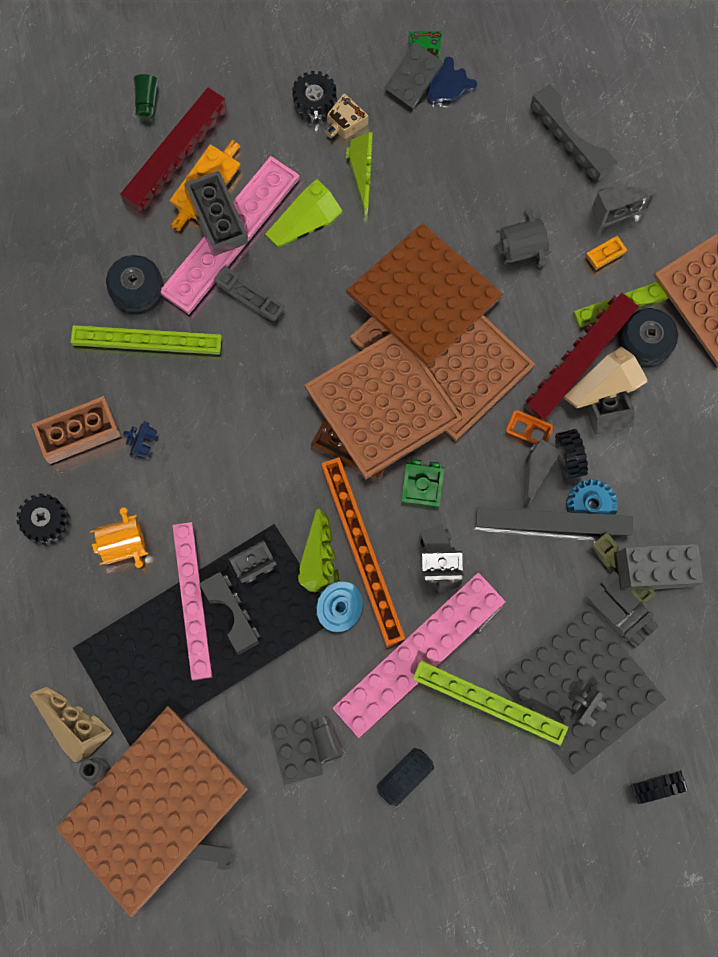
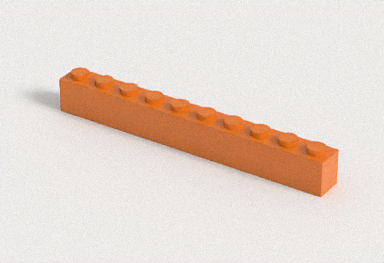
M340 457L323 462L321 467L385 647L387 649L401 644L405 641V636Z

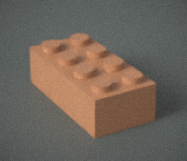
M104 396L32 424L44 459L49 464L121 437L109 404Z

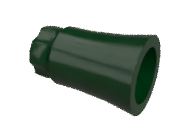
M139 74L134 77L135 112L138 117L150 118L153 116L156 90L159 82L155 76Z

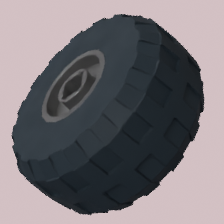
M138 255L125 256L114 262L111 268H109L106 277L107 291L113 302L121 309L129 312H140L149 309L159 300L163 285L162 276L155 263L147 257Z
M653 308L640 309L633 313L623 325L620 333L621 347L634 355L641 365H656L665 361L674 351L678 340L677 326L672 318L663 311Z
M413 748L376 785L378 793L389 805L397 807L434 770L433 761L421 749Z

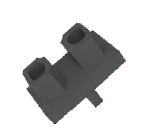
M590 689L588 694L583 692L580 697L574 695L572 699L576 702L573 706L575 713L571 720L592 728L596 723V718L591 715L593 710L596 709L598 712H602L607 706V703L602 698L604 695L600 691L596 692Z

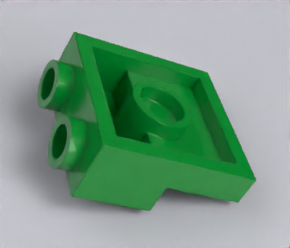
M411 459L410 462H406L401 502L439 507L445 469L441 467V463L430 462L429 465L422 464V460Z

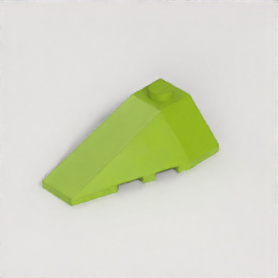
M368 132L352 139L350 147H347L346 158H350V168L364 215H368L373 132Z
M316 179L296 198L265 233V236L277 247H280L297 239L298 236L307 232L311 233L320 226L330 224L343 211L331 192Z
M317 509L300 563V574L298 575L300 584L311 592L324 591L326 586L331 585L333 582H339L338 569L334 570L333 559L336 556L330 546L332 533L329 517L320 509Z

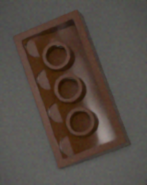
M324 419L311 443V449L330 459L340 457L342 465L361 474L326 419ZM385 468L369 478L379 482Z

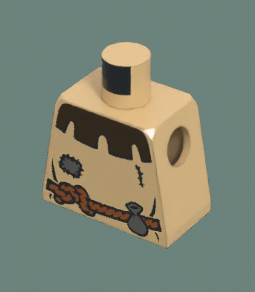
M343 94L327 115L329 126L325 129V133L330 138L338 133L346 139L368 125V115L346 94Z

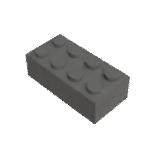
M220 171L185 183V193L213 257L248 244V235Z
M698 544L628 547L616 552L621 591L689 588L704 583Z

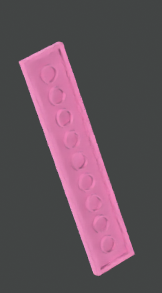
M272 156L268 158L233 201L248 235V242L300 179L299 174ZM204 236L162 287L160 294L184 312L190 314L214 285V279L224 266L228 267L245 245L213 257Z
M478 572L332 709L355 735L360 738L419 683L413 680L412 677L420 660L437 667L506 601Z

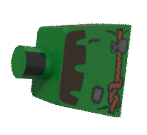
M409 31V49L416 42L439 59L442 31Z

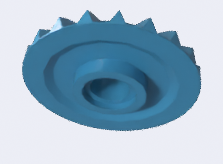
M590 479L582 481L571 490L568 496L567 509L570 513L615 515L617 512L618 502L616 494L611 487L600 480ZM590 499L597 501L598 506L596 509H591L588 506Z
M339 581L333 582L331 585L326 586L324 591H320L321 595L317 598L318 603L315 607L317 609L316 616L324 628L333 632H342L351 628L358 621L363 609V599L356 586L349 582Z

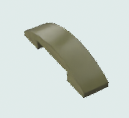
M605 533L592 546L610 573L615 571L619 575L616 556L619 546L608 533ZM653 589L630 591L643 605L656 595Z

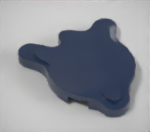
M446 57L443 66L429 85L427 98L431 103L442 102V100L455 101L464 92L475 90L477 88V81L467 78L466 71L463 68L454 70L453 58Z

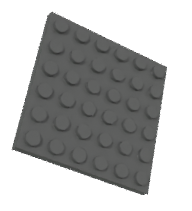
M590 606L497 678L516 703L569 727L561 746L547 739L545 740L572 774L578 772L666 700ZM590 689L596 692L600 691L604 695L602 698L607 703L604 711L598 712L594 709L591 713L596 718V723L592 728L571 720L575 713L573 706L576 703L572 697L574 695L580 697L583 692L588 694Z

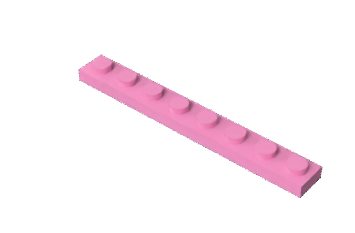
M193 523L173 525L191 678L192 680L212 678Z

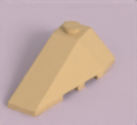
M620 347L607 355L564 396V399L578 409L597 403L599 399L607 396L613 398L616 397L617 393L623 391L627 393L632 392L647 383V378L635 356L623 347Z
M47 686L32 692L30 695L60 747L74 763L90 756L112 733L99 718L94 715L90 717L82 712L83 708L80 706L74 707L67 703L65 697Z

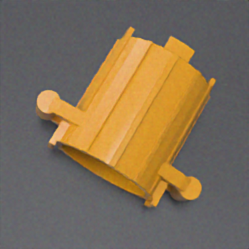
M123 507L119 511L123 518L122 521L94 528V530L90 531V533H95L96 539L92 547L94 553H97L102 558L103 562L99 563V565H107L134 557L135 566L141 568L144 565L141 556L149 553L146 552L143 535L136 518L138 515L129 517L128 508Z

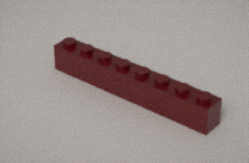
M209 87L206 88L120 193L125 204L139 213L143 209L148 208L152 198L160 193L162 186L165 182L170 181L174 171L182 166L183 160L187 155L192 154L195 145L204 139L205 133L213 128L217 118L225 113L227 107L224 97Z
M621 292L618 297L614 295L607 303L610 305L606 311L602 309L596 316L598 321L595 324H589L584 330L587 334L583 338L578 337L573 343L575 348L572 352L567 351L561 358L563 361L561 365H555L549 372L551 377L548 380H542L537 386L540 390L536 395L532 393L525 402L528 404L525 406V409L534 417L543 421L637 310L639 306Z

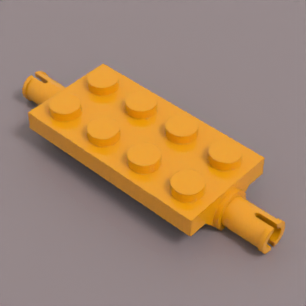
M230 140L224 151H220L211 144L208 146L170 199V203L179 212L170 224L172 228H177L176 230L180 231L187 220L191 218L197 220L185 193L186 182L220 171L227 186L240 168V163L232 158L240 148L237 142L233 144L234 140Z

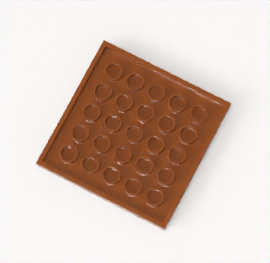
M423 223L346 290V293L427 367L503 296L501 291Z

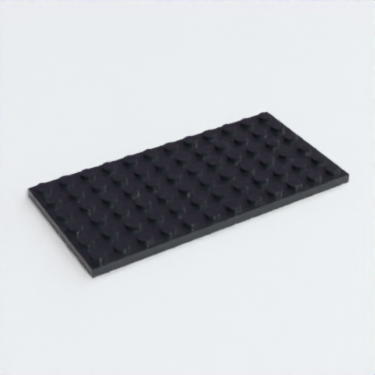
M275 524L199 570L200 583L219 572L223 577L227 575L232 584L229 587L231 593H237L241 601L238 604L241 611L245 609L251 619L247 622L251 628L255 626L260 635L257 638L259 644L238 655L227 636L234 625L233 611L224 604H210L201 588L212 678L192 680L180 582L73 647L130 747L167 706L183 719L326 629L316 616L317 609L315 606H317V598L320 595L318 592L308 591L300 584L298 579L300 563ZM264 540L277 565L273 566L274 569L264 574L262 572L258 574L255 580L249 583H241L229 558Z

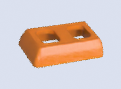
M515 410L506 432L532 444H539L540 441L531 437L533 430L537 428L544 431L542 440L548 443L554 425ZM517 421L527 425L523 434L514 431Z

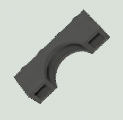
M219 572L199 583L210 604H224L233 611L234 625L227 636L237 654L240 655L259 644L257 638L260 635L255 626L251 628L247 622L251 619L245 609L241 611L238 605L241 601L237 593H231L229 587L232 584L227 575L223 577Z

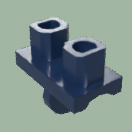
M144 421L140 425L137 434H135L137 428L132 426L130 432L124 431L123 436L127 438L126 445L131 446L134 440L130 456L147 457L149 455L151 447L142 444L144 438L151 441L155 439L157 430L149 427L150 423Z

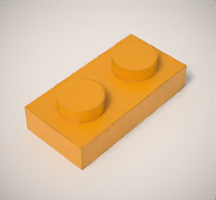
M615 236L587 252L586 257L594 269L597 270L625 254L627 249L619 237Z

